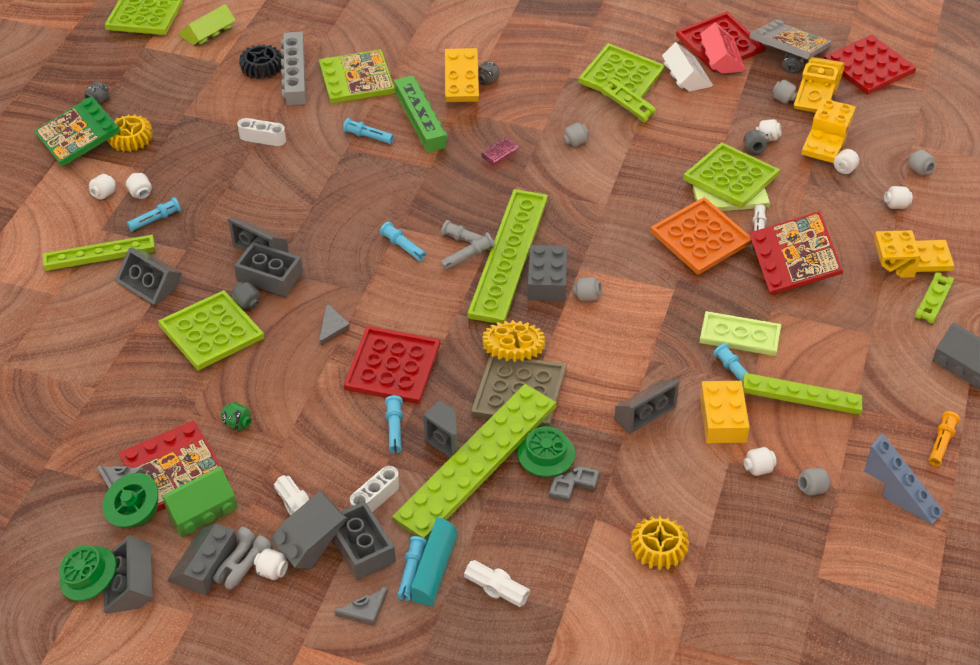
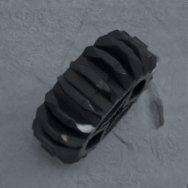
M258 44V46L252 45V48H246V51H242L239 65L242 73L247 77L250 76L251 79L256 78L258 80L259 78H270L271 75L276 76V73H279L280 69H282L281 59L283 58L280 50H277L276 47Z

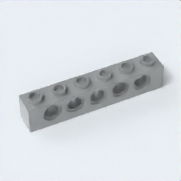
M303 31L284 33V39H281V56L283 58L281 59L282 98L286 99V105L306 104Z

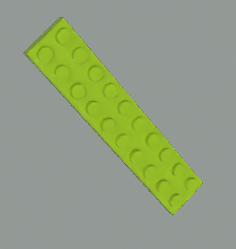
M517 189L513 190L494 241L495 247L490 251L468 310L469 319L495 324L497 322L504 324V321H506L530 253V245L533 244L544 213L548 195Z
M524 384L392 516L393 522L412 535L428 540L436 517L447 520L527 438L529 433L547 418L557 407L556 402Z

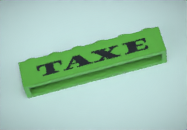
M413 75L395 79V93L426 152L446 148V141H448L447 132L443 131L441 121L437 120L435 111L431 109L430 101L426 100L425 92L421 91L419 81H416Z

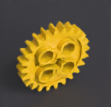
M514 320L511 323L504 321V324L497 322V326L491 325V328H486V332H483L482 345L483 349H487V353H492V357L498 355L499 360L504 357L506 361L509 359H513L514 362L517 359L524 361V358L530 360L531 356L537 357V353H542L545 345V336L540 328L535 329L536 325L529 326L528 322L522 324V321L515 323Z

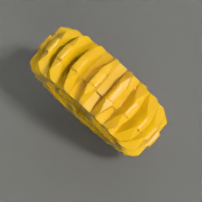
M128 114L125 117L115 118L114 122L118 125L121 132L107 140L109 145L113 149L116 148L117 151L122 150L123 153L126 151L131 152L132 150L137 151L139 148L143 149L144 145L147 146L152 141L153 131L150 122L146 118H142V116L137 117L136 114L133 116Z
M651 515L649 521L643 518V521L637 523L635 529H633L630 540L631 550L635 554L636 560H641L642 566L648 563L650 569L653 566H657L659 571L663 566L667 570L670 568V565L676 567L678 562H682L684 556L688 553V535L684 531L683 525L677 526V520L671 522L669 516L666 519H662L661 515H659L658 519H655Z

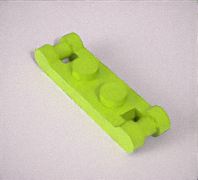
M614 78L608 82L607 86L601 88V93L604 96L613 99L637 116L643 123L649 119L650 115L656 113L653 105Z
M935 273L916 312V319L921 320L922 318L927 320L928 323L934 324L955 278L950 276L947 278L942 276V273Z

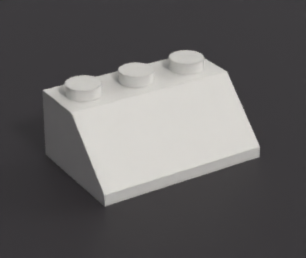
M675 42L662 55L665 60L664 64L671 70L670 74L677 79L676 83L681 89L685 88L688 91H695L713 86L696 57Z

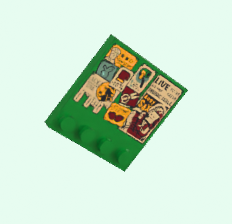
M92 96L34 130L62 167L121 132L118 125Z

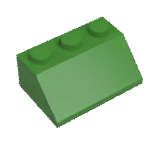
M221 466L163 495L169 520L180 537L191 534L196 529L210 524L221 516L237 509L235 495Z

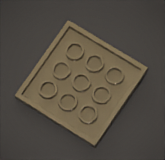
M491 353L471 410L472 417L490 419L524 384L554 400L557 405L567 364L535 359L529 360L527 358H524V361L517 359L516 362L513 359L506 361L504 357L499 360L498 355L492 357ZM555 409L538 427H550Z

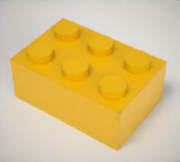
M702 381L700 403L706 443H747L749 422L742 381Z

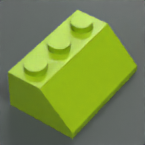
M224 4L190 23L178 34L192 45L197 43L201 45L208 41V37L212 36L214 38L219 35L220 30L224 29L226 31L233 27L232 23L236 20L227 5Z

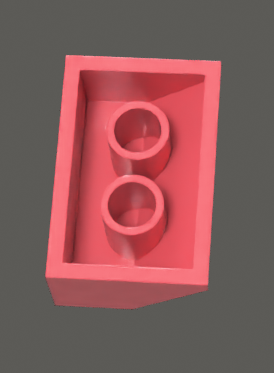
M717 23L712 24L700 34L702 38L701 43L706 49L705 54L709 58V65L713 70L716 69L720 73L744 72L746 70L734 38Z

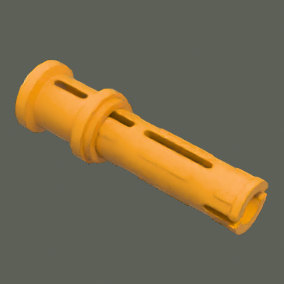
M946 411L942 414V422L937 427L938 436L928 459V463L935 467L941 466L949 440L955 436V427L960 422L959 415L951 411Z

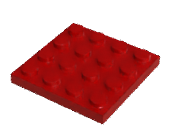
M869 35L824 56L826 60L843 62L844 71L842 76L867 95L916 71V66L873 35Z

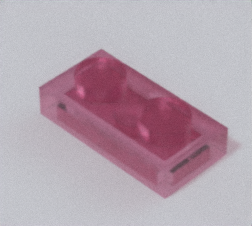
M504 137L484 150L482 158L495 165L517 151L518 144L508 137Z

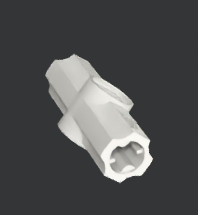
M283 475L274 483V488L283 499L290 515L309 500L305 491H300L290 476Z
M476 560L470 561L464 572L465 578L483 587L489 596L493 598L502 597L519 607L524 606L530 594V589L511 580L509 574L504 570L498 568L492 570Z

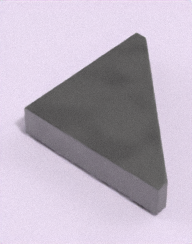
M329 304L326 305L319 338L321 345L350 328V324Z
M101 465L97 467L109 488L115 481L125 475L146 473L142 467H102Z
M383 587L382 590L372 595L367 594L352 601V604L343 608H336L335 616L374 626L387 595V588Z

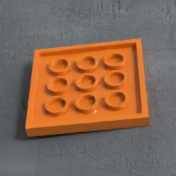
M705 197L650 228V233L697 275L752 244L750 235Z

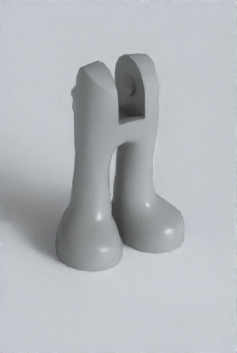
M246 527L238 529L236 533L238 539L236 549L220 565L213 577L217 584H222L225 581V588L230 590L238 586L248 570L254 565V559L258 553H262L267 548L273 549L272 543L267 538L261 535L255 538L254 534ZM250 550V552H249L248 555L245 557V559L238 564V562H239V561L247 554V552Z

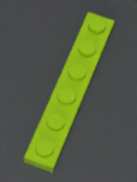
M153 235L43 253L44 269L49 271L124 258L129 248L153 253L156 252Z
M744 373L743 391L747 394L860 415L862 412V395L749 373Z

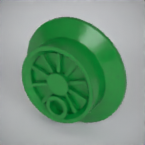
M544 426L531 431L527 438L519 445L518 459L523 468L528 472L541 477H553L564 473L572 466L575 459V449L572 442L562 431L554 427Z
M131 473L119 478L110 486L105 494L102 506L105 518L112 525L123 528L138 527L147 523L154 516L158 507L159 493L157 484L150 476L143 473Z
M81 545L72 549L65 555L59 567L60 589L62 593L73 601H85L99 595L108 587L115 575L117 563L114 554L109 549L101 546Z

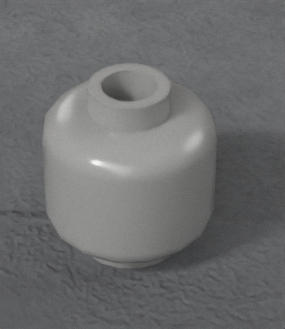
M787 80L778 81L772 90V93H774L773 98L783 104H787L789 101L793 102L798 94L795 92L796 86Z
M576 122L565 128L563 138L567 145L571 144L573 147H578L587 142L589 132L584 124Z
M918 150L910 155L909 167L920 175L929 174L935 168V158L925 150Z
M595 277L579 278L577 284L573 287L574 295L581 302L596 301L602 295V284Z
M821 467L805 469L798 478L799 488L808 496L826 493L831 482L830 476Z

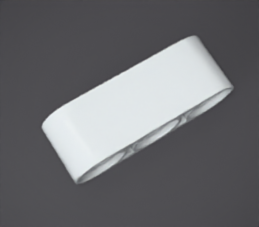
M249 118L240 119L237 123L241 140L273 146H282L286 143L285 127L280 123Z
M393 466L382 468L350 496L351 507L365 501L372 512L376 510L399 489L398 470Z

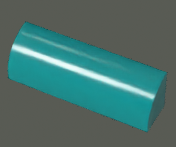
M436 517L411 586L412 602L432 607L434 606L458 538L457 529L443 518Z

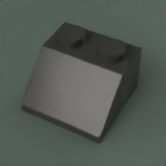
M438 401L423 415L425 441L451 458L458 451L455 410L452 406Z

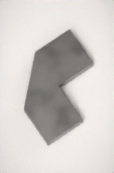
M579 466L572 469V472L554 477L549 498L569 502L574 486L595 491L600 471Z

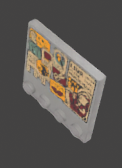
M781 20L772 21L752 31L749 37L750 39L806 59H810L829 48L832 42L831 40L785 25Z

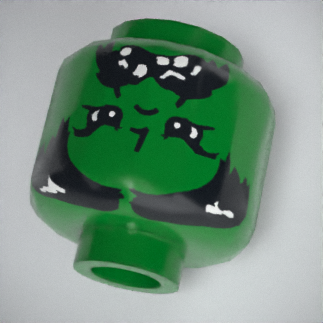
M237 402L227 404L221 412L223 424L238 432L248 428L252 422L250 409Z

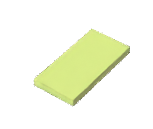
M693 185L696 201L705 197L720 211L754 209L756 205L760 204L768 208L770 205L765 188L743 208H740Z
M706 311L699 343L714 346L726 343L731 349L776 356L781 324Z

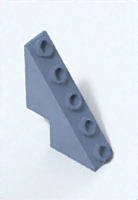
M881 434L870 448L864 472L886 484L882 497L933 525L941 516L943 510L885 435Z

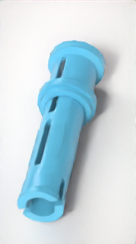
M347 118L344 122L343 131L345 133L351 132L358 137H370L390 145L393 143L394 134L368 127L364 122H355L351 118Z
M173 197L171 201L158 204L156 209L131 221H127V225L131 232L160 218L166 219L168 215L174 212H181V207L177 199ZM152 216L151 218L139 223V221Z
M386 222L382 225L380 234L383 237L389 238L393 245L398 244L419 262L425 259L421 255L426 257L427 253L407 239L403 231L397 230L391 222Z
M726 343L721 344L714 350L713 355L723 362V367L730 370L739 381H742L744 373L748 372L739 363V357L733 355Z
M396 395L385 399V405L387 406L385 418L389 422V452L395 453V446L397 453L402 451L400 421L403 419V412L401 411L403 400L400 396Z
M412 536L409 539V551L404 557L406 566L397 593V598L403 600L404 595L406 596L405 601L411 599V586L427 545V540L419 536Z

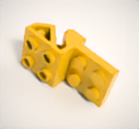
M477 48L445 49L446 102L479 101Z
M811 57L803 71V79L794 103V109L816 113L823 98L832 100V96L836 95L844 71V63Z
M823 98L813 118L812 129L802 148L801 155L834 163L835 157L839 154L846 141L847 127L850 128L856 107Z
M912 230L875 232L874 242L881 265L889 272L895 270L897 276L901 278L915 277L916 272L953 271L954 263L946 240L916 241Z

